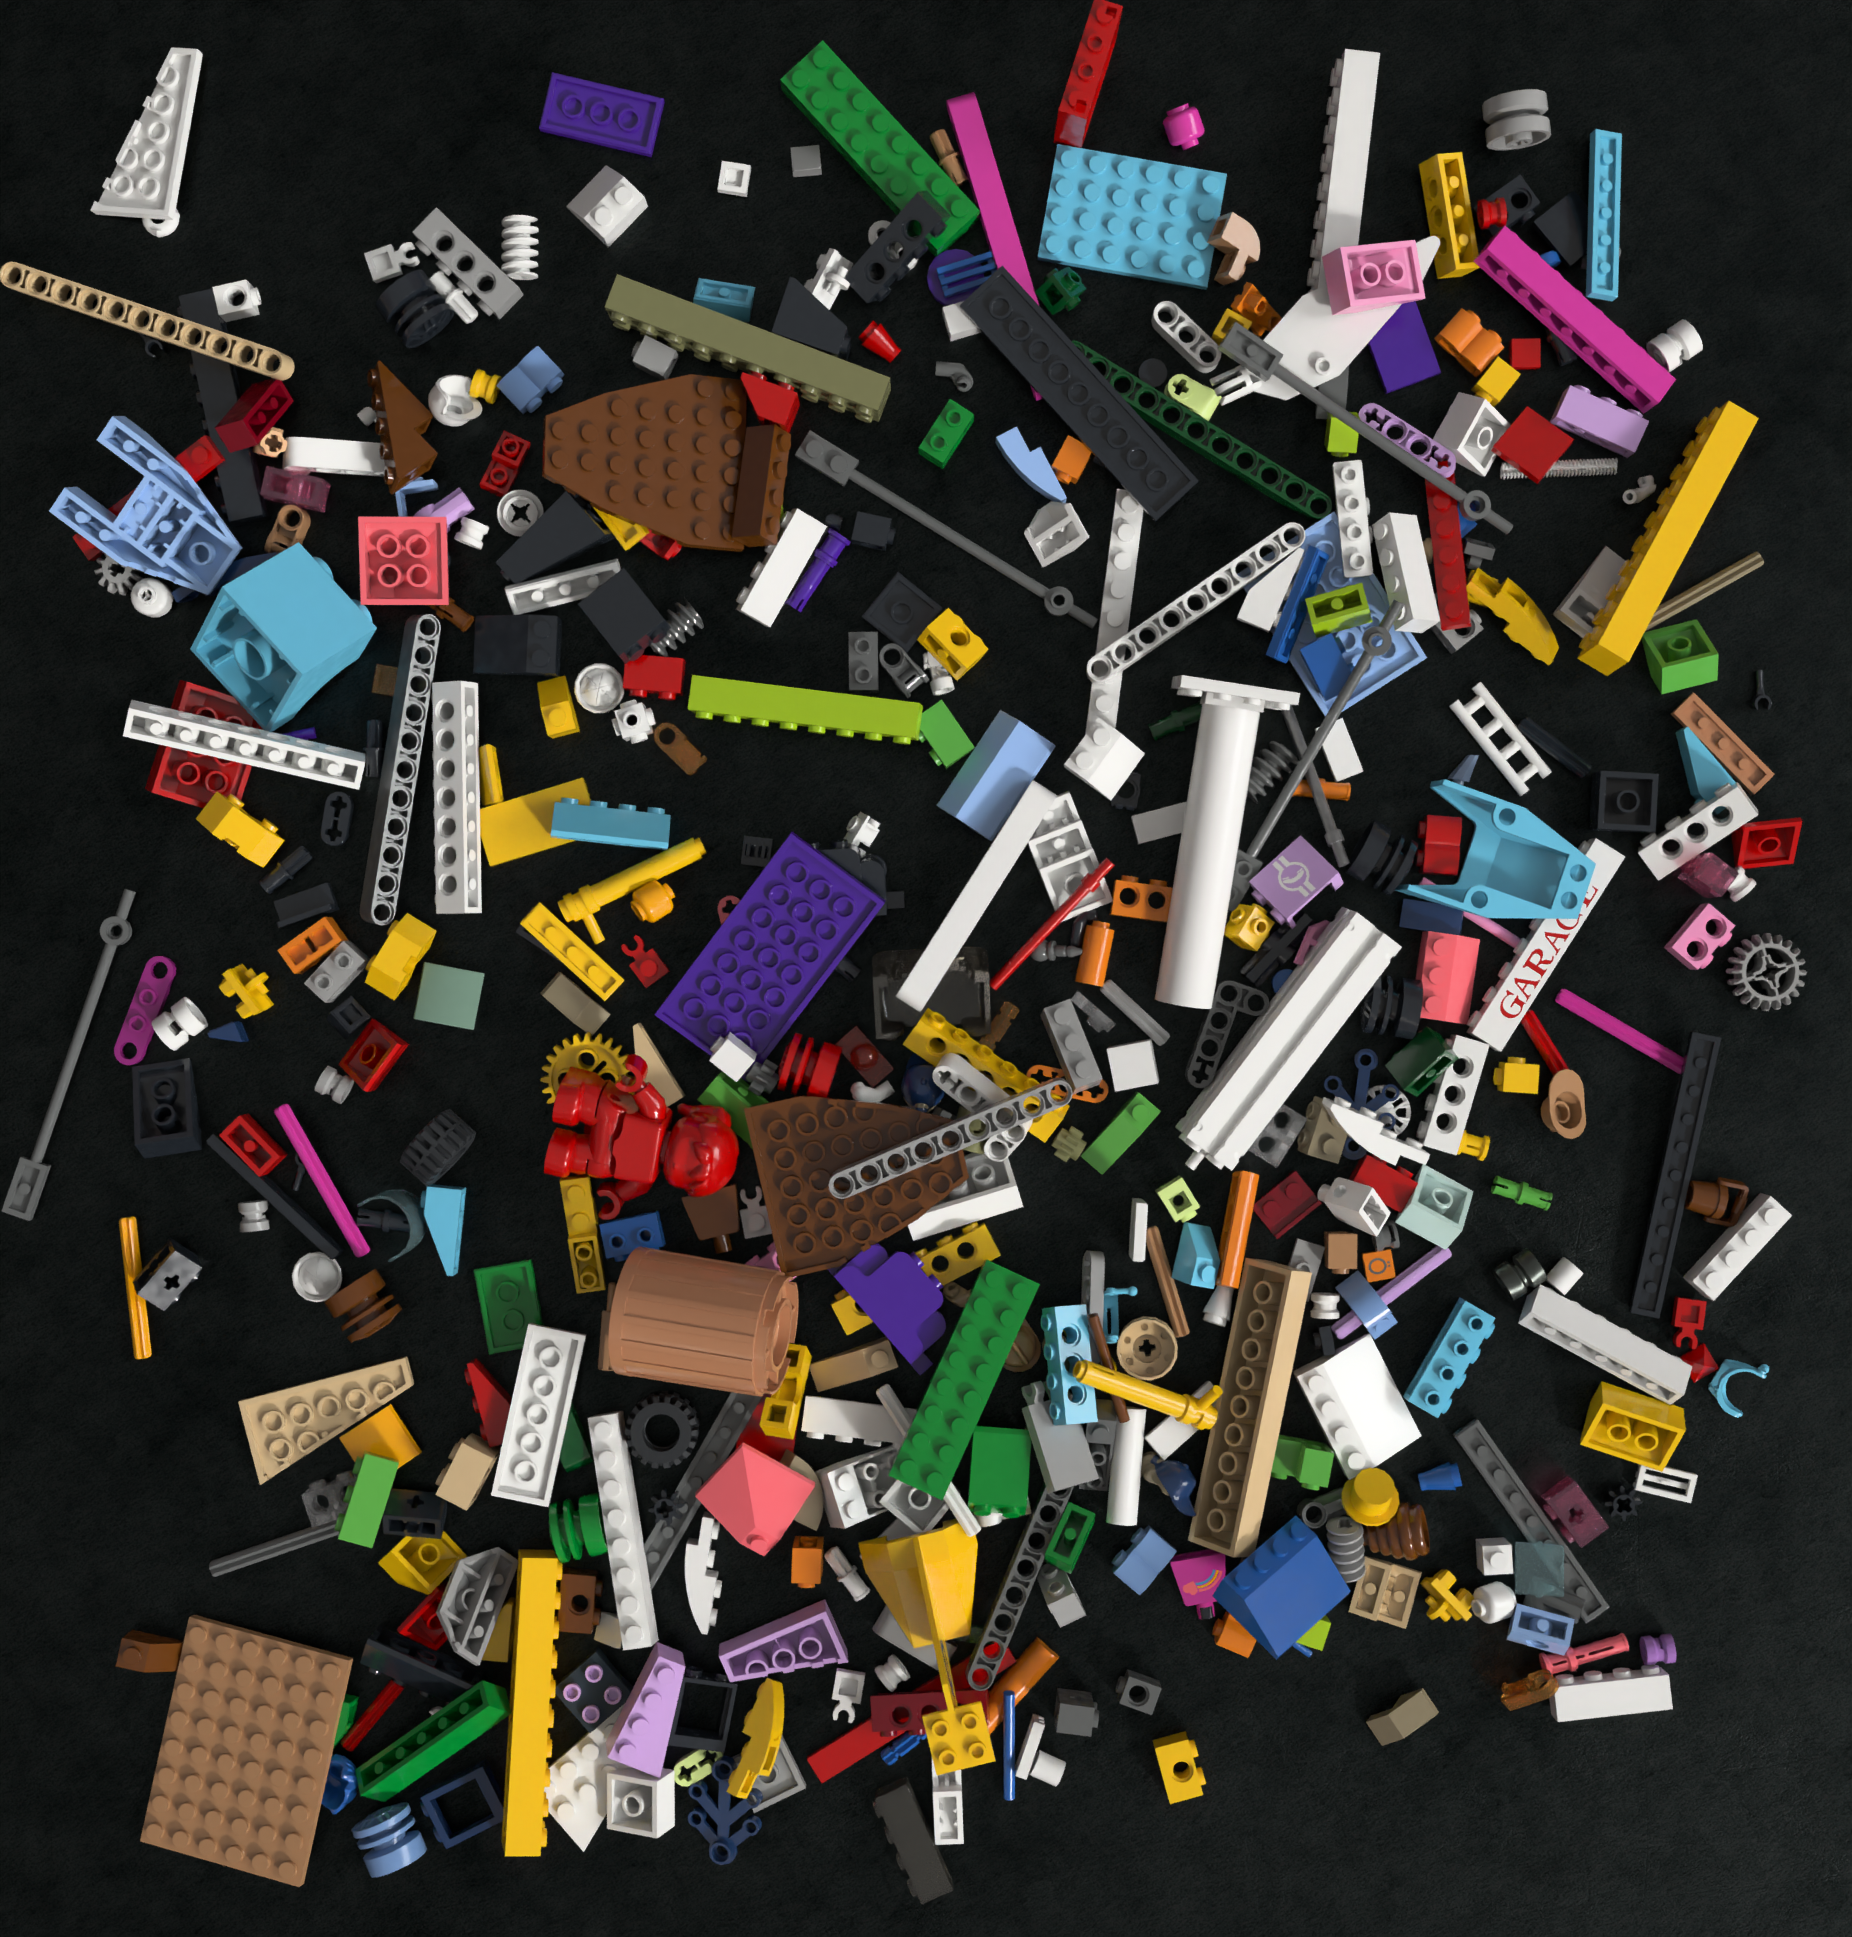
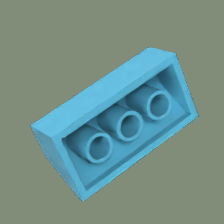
M561 798V803H554L551 838L659 850L668 849L671 815H666L665 809L648 807L647 812L636 811V806L619 804V809L607 808V802L590 801V806L578 805L579 799Z

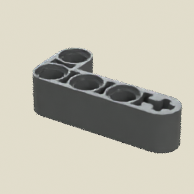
M1224 980L1216 984L1212 1008L1207 1009L1185 1069V1078L1190 1085L1196 1088H1204L1212 1082L1236 1012L1239 1011L1253 1016L1263 1015L1269 1008V998L1264 992L1234 981ZM1226 985L1232 986L1235 991L1233 999L1228 1002L1224 1001L1220 995L1221 989ZM1256 994L1261 998L1262 1004L1258 1010L1252 1011L1248 1007V999ZM1220 1012L1225 1016V1024L1221 1028L1216 1029L1211 1024V1017L1213 1014ZM1211 1039L1214 1041L1216 1049L1213 1054L1206 1056L1203 1054L1201 1046L1204 1041ZM1197 1056L1204 1060L1212 1061L1210 1066L1204 1063L1202 1072L1206 1074L1205 1079H1199L1198 1083L1195 1082L1196 1077L1192 1075L1193 1070L1198 1071L1202 1062L1196 1061Z

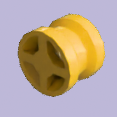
M478 369L471 382L470 397L475 399L481 397L487 403L494 404L500 391L496 385L501 381V376L486 375L485 371Z

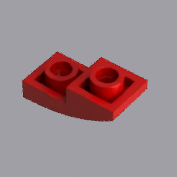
M503 431L492 453V461L480 482V488L502 498L511 492L528 453L530 442Z

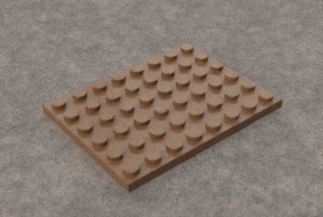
M190 1616L140 1841L293 1886H302L305 1881L353 1658L205 1617Z

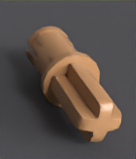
M940 129L933 132L930 140L940 159L938 162L939 166H943L947 176L958 187L963 185V182H968L969 179L958 159L960 154L959 152L955 153L945 130Z

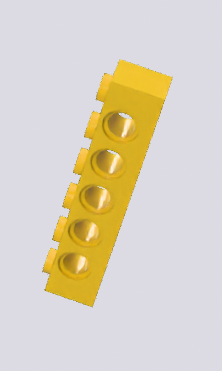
M929 1008L924 1012L903 1043L904 1046L935 1067L942 1056L947 1053H955L959 1056L963 1054L968 1058L964 1060L1010 1096L1040 1084L1037 1080L1021 1073L1012 1063L1004 1061L995 1055L989 1047L981 1045L972 1039L966 1031L953 1026L940 1013L933 1012ZM936 1038L942 1039L945 1043L939 1042ZM984 1071L990 1072L992 1076L987 1075ZM1007 1087L1013 1088L1016 1092L1010 1091ZM1050 1093L1052 1098L1062 1099L1060 1096ZM1029 1096L1024 1100L1023 1106L1028 1111H1033L1037 1108L1031 1104L1039 1106L1040 1101L1035 1096ZM1066 1104L1063 1107L1034 1118L1028 1131L1045 1143L1063 1120L1069 1105Z
M977 1221L968 1224L962 1228L963 1233L955 1238L951 1234L943 1237L936 1242L938 1246L930 1251L923 1248L915 1252L924 1263L921 1270L928 1277L933 1274L942 1285H945L982 1266L985 1260L991 1261L1001 1256L984 1222L978 1225ZM963 1242H968L974 1247L973 1253L968 1257H963L957 1252L958 1246ZM939 1255L946 1257L949 1262L948 1266L943 1270L935 1269L932 1266L934 1257ZM845 1289L834 1295L836 1300L832 1301L831 1306L846 1335L873 1322L862 1309L856 1306L855 1300Z

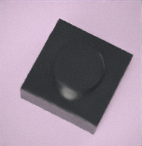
M1327 1322L1315 1324L1316 1332L1312 1333L1315 1350L1320 1349L1324 1356L1336 1354L1330 1325Z

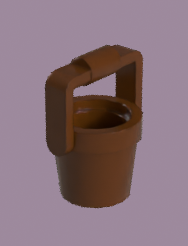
M1718 1177L1717 1181L1713 1182L1690 1180L1684 1208L1704 1214L1703 1220L1706 1222L1733 1227L1737 1224L1740 1215L1743 1213L1748 1200L1749 1189L1742 1181ZM1728 1187L1740 1189L1731 1208L1730 1217H1722L1728 1203Z

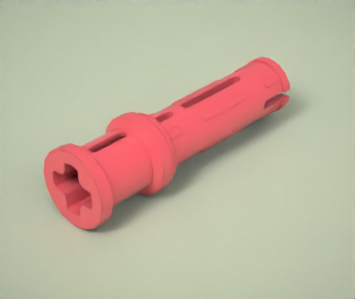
M1621 1633L1617 1636L1576 1648L1569 1646L1564 1656L1556 1653L1546 1655L1543 1652L1539 1654V1660L1546 1678L1549 1679L1553 1677V1674L1566 1670L1570 1672L1576 1671L1578 1665L1618 1653L1628 1652L1629 1645L1625 1635Z

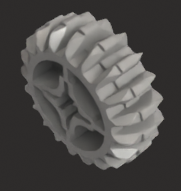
M1764 933L1762 939L1757 934L1752 935L1751 941L1748 939L1742 940L1743 949L1739 947L1733 949L1738 957H1729L1728 959L1729 963L1734 964V968L1726 969V973L1733 974L1734 979L1728 980L1727 983L1728 985H1737L1732 993L1734 996L1743 994L1740 999L1742 1004L1750 1002V1008L1757 1009L1760 1006L1762 1011H1769L1771 1006L1773 1009L1778 1010L1781 1008V1002L1785 1005L1791 1003L1789 995L1793 997L1800 995L1795 986L1803 987L1805 985L1803 981L1798 979L1799 976H1804L1807 972L1806 970H1799V965H1803L1805 960L1796 959L1800 950L1798 948L1790 950L1792 941L1786 940L1782 943L1781 935H1775L1772 939L1770 933ZM1765 948L1775 951L1784 962H1773L1770 955H1767ZM1755 954L1753 957L1754 966L1750 971L1746 972L1747 964ZM1766 968H1777L1767 973L1766 976H1756L1765 971ZM1786 972L1785 981L1780 987L1779 977ZM1758 981L1762 989H1766L1767 996L1757 993L1748 982Z

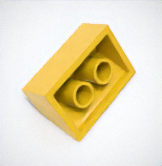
M1601 1381L1589 1405L1580 1445L1662 1472L1686 1431L1684 1408L1672 1404L1669 1405L1663 1401Z

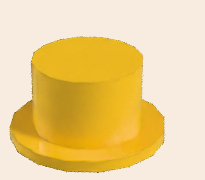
M1378 1468L1362 1470L1356 1477L1345 1483L1341 1493L1342 1505L1346 1513L1356 1522L1366 1526H1379L1389 1522L1396 1515L1399 1506V1495L1392 1478L1385 1471Z

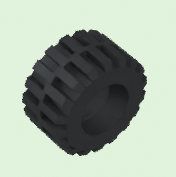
M451 1109L445 1110L434 1117L410 1142L401 1156L400 1163L425 1186L433 1184L467 1151L474 1141L476 1132Z
M662 1391L660 1394H656V1392L651 1393L648 1397H644L639 1401L628 1417L627 1427L625 1428V1435L628 1437L626 1443L628 1447L631 1446L633 1449L631 1452L633 1456H639L641 1458L640 1462L644 1465L648 1462L652 1464V1468L663 1466L664 1469L670 1468L672 1464L678 1465L691 1454L697 1443L700 1433V1420L696 1417L697 1411L695 1407L691 1408L688 1399H681L678 1393L674 1392L673 1395L668 1394V1391ZM664 1414L676 1421L680 1433L674 1443L662 1445L654 1442L649 1437L646 1425L652 1416Z

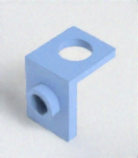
M418 477L397 491L395 494L399 517H408L405 500L406 494L438 490V484L433 479L423 480V477Z

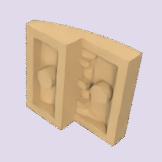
M1364 1556L1366 1571L1364 1576L1357 1580L1348 1612L1374 1621L1381 1620L1406 1629L1422 1572Z

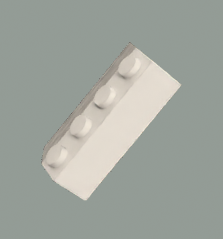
M1370 1333L1336 1349V1354L1322 1356L1293 1371L1343 1473L1349 1480L1356 1477L1364 1469L1376 1467L1421 1437Z

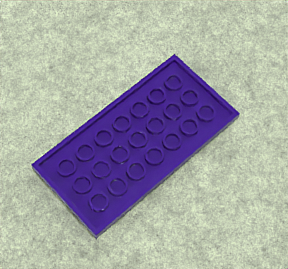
M791 832L656 1011L655 1016L709 1055L713 1053L710 1048L720 1036L725 1038L731 1032L757 1053L755 1061L741 1076L745 1080L756 1061L761 1064L765 1061L879 912L886 900L794 832Z

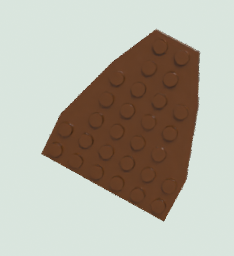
M689 374L604 393L546 415L543 427L542 476L553 483L562 485L569 493L577 494L591 502V506L632 525L636 523L651 530V533L658 536L662 534L676 540V543L681 546L741 552L744 550V544L732 538L746 435L747 393L743 387L742 380Z
M805 1095L744 1108L780 1270L785 1273V1276L795 1277L843 1265L859 1252H864L871 1248L870 1245H874L886 1237L888 1238L918 1220L931 1207L944 1199L953 1189L969 1178L964 1152L961 1149L848 1198H836L829 1190L830 1177L836 1170L955 1119L894 1104ZM951 1130L945 1132L942 1136V1141L947 1145H954L959 1139L958 1134ZM921 1142L915 1147V1152L923 1157L929 1155L932 1150L930 1144L926 1142ZM892 1154L888 1158L889 1165L894 1168L901 1167L905 1162L900 1154ZM866 1165L861 1169V1174L866 1179H873L878 1174L877 1169L872 1165ZM838 1177L834 1181V1186L841 1191L847 1190L851 1185L846 1177Z

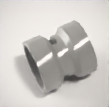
M327 1066L317 1081L315 1091L322 1095H331L333 1101L342 1104L350 1093L354 1080L348 1075L341 1076L338 1074L337 1069Z
M267 1200L238 1203V1212L244 1215L239 1223L240 1232L270 1229L269 1220L266 1218V1215H263V1212H266L268 1209Z

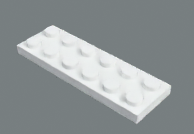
M533 1323L528 1324L491 1496L549 1507L586 1334Z

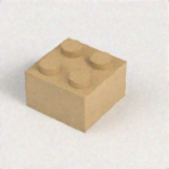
M473 1433L466 1439L461 1438L449 1455V1459L453 1460L452 1463H448L446 1468H443L435 1483L440 1486L435 1495L467 1511L477 1499L501 1451V1447H489L488 1441H484L483 1438Z

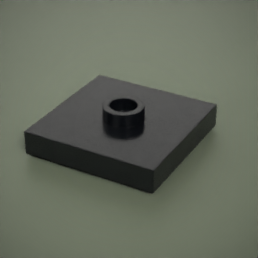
M897 572L862 615V618L892 643L899 645L907 654L925 628L933 622L943 608Z

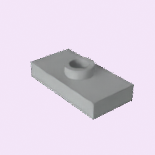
M1296 1238L1288 1266L1312 1272L1306 1299L1309 1302L1325 1247Z

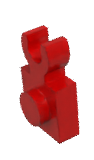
M635 935L633 938L638 943L636 950H629L626 944H623L621 947L626 955L634 957L635 961L629 966L645 988H648L669 973L670 970L653 948L645 952L644 941L640 936Z
M1675 1296L1671 1325L1679 1327V1331L1673 1336L1674 1346L1681 1347V1340L1684 1337H1688L1689 1348L1696 1349L1698 1340L1694 1330H1703L1707 1301Z

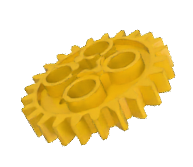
M590 1032L585 1034L584 1040H581L578 1033L573 1036V1043L568 1038H565L563 1040L564 1048L559 1045L553 1048L557 1056L549 1054L546 1057L552 1064L542 1067V1070L549 1073V1075L541 1078L542 1082L549 1083V1086L544 1088L542 1092L551 1093L552 1095L547 1103L555 1102L557 1091L562 1081L561 1074L568 1072L570 1067L592 1072L602 1061H606L607 1065L597 1073L600 1077L603 1073H611L615 1077L616 1082L624 1074L629 1078H635L627 1074L630 1071L626 1070L624 1061L629 1054L620 1056L618 1053L622 1046L619 1045L613 1049L611 1047L613 1039L610 1038L606 1043H603L602 1034L600 1033L595 1040H592ZM585 1052L592 1054L595 1059L594 1065H585L581 1060V1054Z

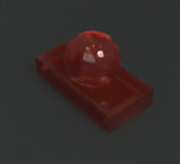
M858 1026L854 1027L835 1044L843 1047V1055L872 1088L894 1070L892 1065Z

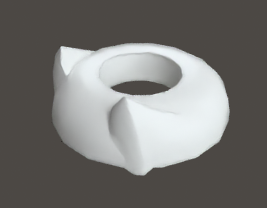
M176 209L174 220H165L160 224L153 223L151 218H142L143 226L154 236H167L177 228L180 214Z

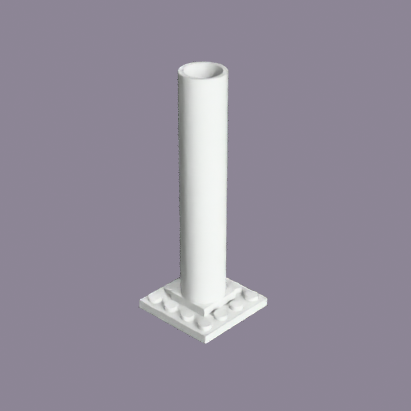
M1180 675L1173 677L1171 688L1178 689L1177 695L1188 697L1200 696L1202 710L1155 999L1179 1006L1211 1009L1260 712H1264V708L1290 710V705H1298L1300 693Z

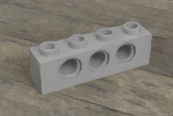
M437 207L413 231L418 240L415 245L427 257L432 253L439 260L436 265L447 276L452 273L459 280L456 283L457 286L467 296L473 293L480 300L477 305L489 317L493 313L501 319L523 296L520 288ZM443 241H452V246L449 250H439V246ZM466 260L473 261L470 270L460 271L462 262ZM484 281H493L494 284L491 290L486 292L480 290V286Z

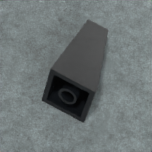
M565 491L496 563L501 568L500 573L507 581L518 584L529 581L616 537L591 506V502L577 494L573 495Z

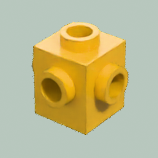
M1239 904L1230 915L1224 935L1242 949L1258 951L1261 944L1268 938L1269 931L1275 922L1266 916L1267 911L1257 904H1252L1251 906Z

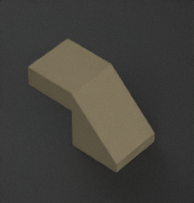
M558 972L541 992V995L585 1032H590L591 1036L610 1016L606 1009L588 997L577 984L561 972Z
M1421 1688L1401 1695L1393 1708L1371 1715L1366 1723L1380 1744L1384 1746L1404 1739L1435 1717L1439 1711L1425 1690Z

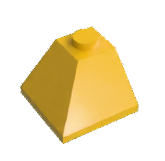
M443 1531L441 1539L405 1536L378 1563L398 1584L429 1595L453 1571L456 1561L466 1558L467 1555Z

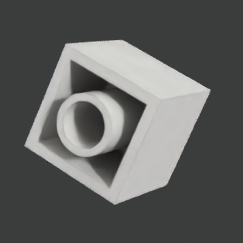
M1152 1039L1107 1048L1115 1092L1159 1083L1160 1079Z

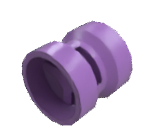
M1670 1633L1661 1634L1659 1638H1653L1650 1635L1640 1637V1652L1644 1665H1655L1658 1661H1663L1665 1664L1676 1662V1647Z

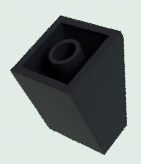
M790 277L771 333L847 361L852 347L847 326L796 278Z
M624 568L578 603L625 664L641 657L645 648L652 643L661 641L667 635V631L671 629Z

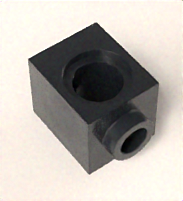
M857 511L851 538L852 544L886 551L887 544H893L896 531L895 527H891V518Z

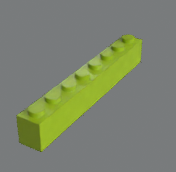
M692 675L688 710L696 713L695 717L700 719L712 720L713 715L724 716L723 721L740 723L742 718L752 720L751 724L756 726L769 727V722L780 723V728L787 730H797L798 725L808 727V732L825 734V730L830 729L837 730L836 735L843 737H853L854 733L865 734V739L882 741V736L893 737L894 743L910 744L911 740H919L923 706L916 702Z

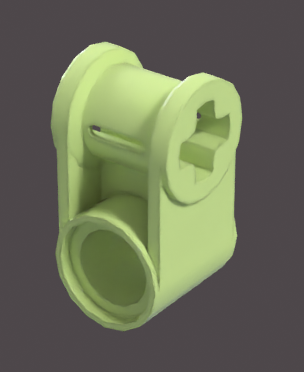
M1184 374L1173 376L1164 389L1166 396L1208 422L1219 404V400L1222 398L1221 396H1216L1213 389L1196 382ZM1177 385L1183 387L1180 395L1174 393Z

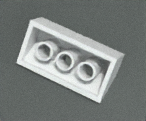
M978 1153L965 1155L969 1178L953 1189L944 1199L931 1207L922 1217L908 1225L913 1241L1023 1207L1008 1157L1003 1161L997 1162L989 1159L985 1153L984 1155Z

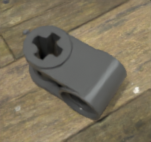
M887 644L881 649L879 654L881 667L907 699L911 697L910 693L921 683L929 681L923 670L911 660L899 645ZM888 650H894L900 655V661L896 665H888L884 661L883 656ZM912 676H916L908 684H905Z

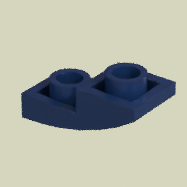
M1403 899L1399 927L1460 936L1464 911L1438 903Z

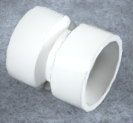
M1682 319L1667 329V335L1661 333L1649 341L1646 348L1648 354L1657 363L1665 367L1668 372H1671L1682 364V359L1689 360L1702 351L1703 344L1695 328L1689 322Z
M183 997L171 1006V1013L163 1012L151 1023L159 1038L173 1051H176L188 1042V1035L196 1036L208 1027L207 1020L202 1012L187 997Z

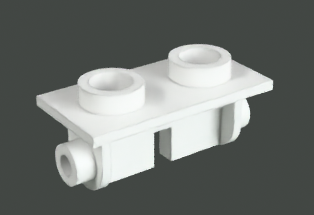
M860 812L858 816H854L848 823V833L844 839H847L848 843L857 846L861 842L870 847L880 831L878 829L880 823ZM860 849L862 857L866 852Z

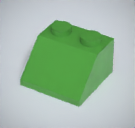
M1697 619L1644 632L1641 639L1649 671L1661 694L1717 681L1718 652Z

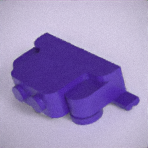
M876 1243L870 1245L871 1248L859 1252L847 1263L828 1269L919 1375L933 1364L923 1352L936 1342L946 1329L945 1319L937 1311L943 1303V1295L940 1291L943 1285L933 1274L928 1277L921 1270L924 1263L914 1252L908 1255L902 1251H896L888 1256L884 1247Z

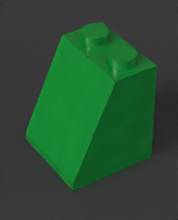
M975 1427L971 1441L967 1505L969 1510L973 1511V1514L989 1516L991 1513H1001L1006 1518H1018L1020 1515H1025L1031 1453V1437L1028 1430Z

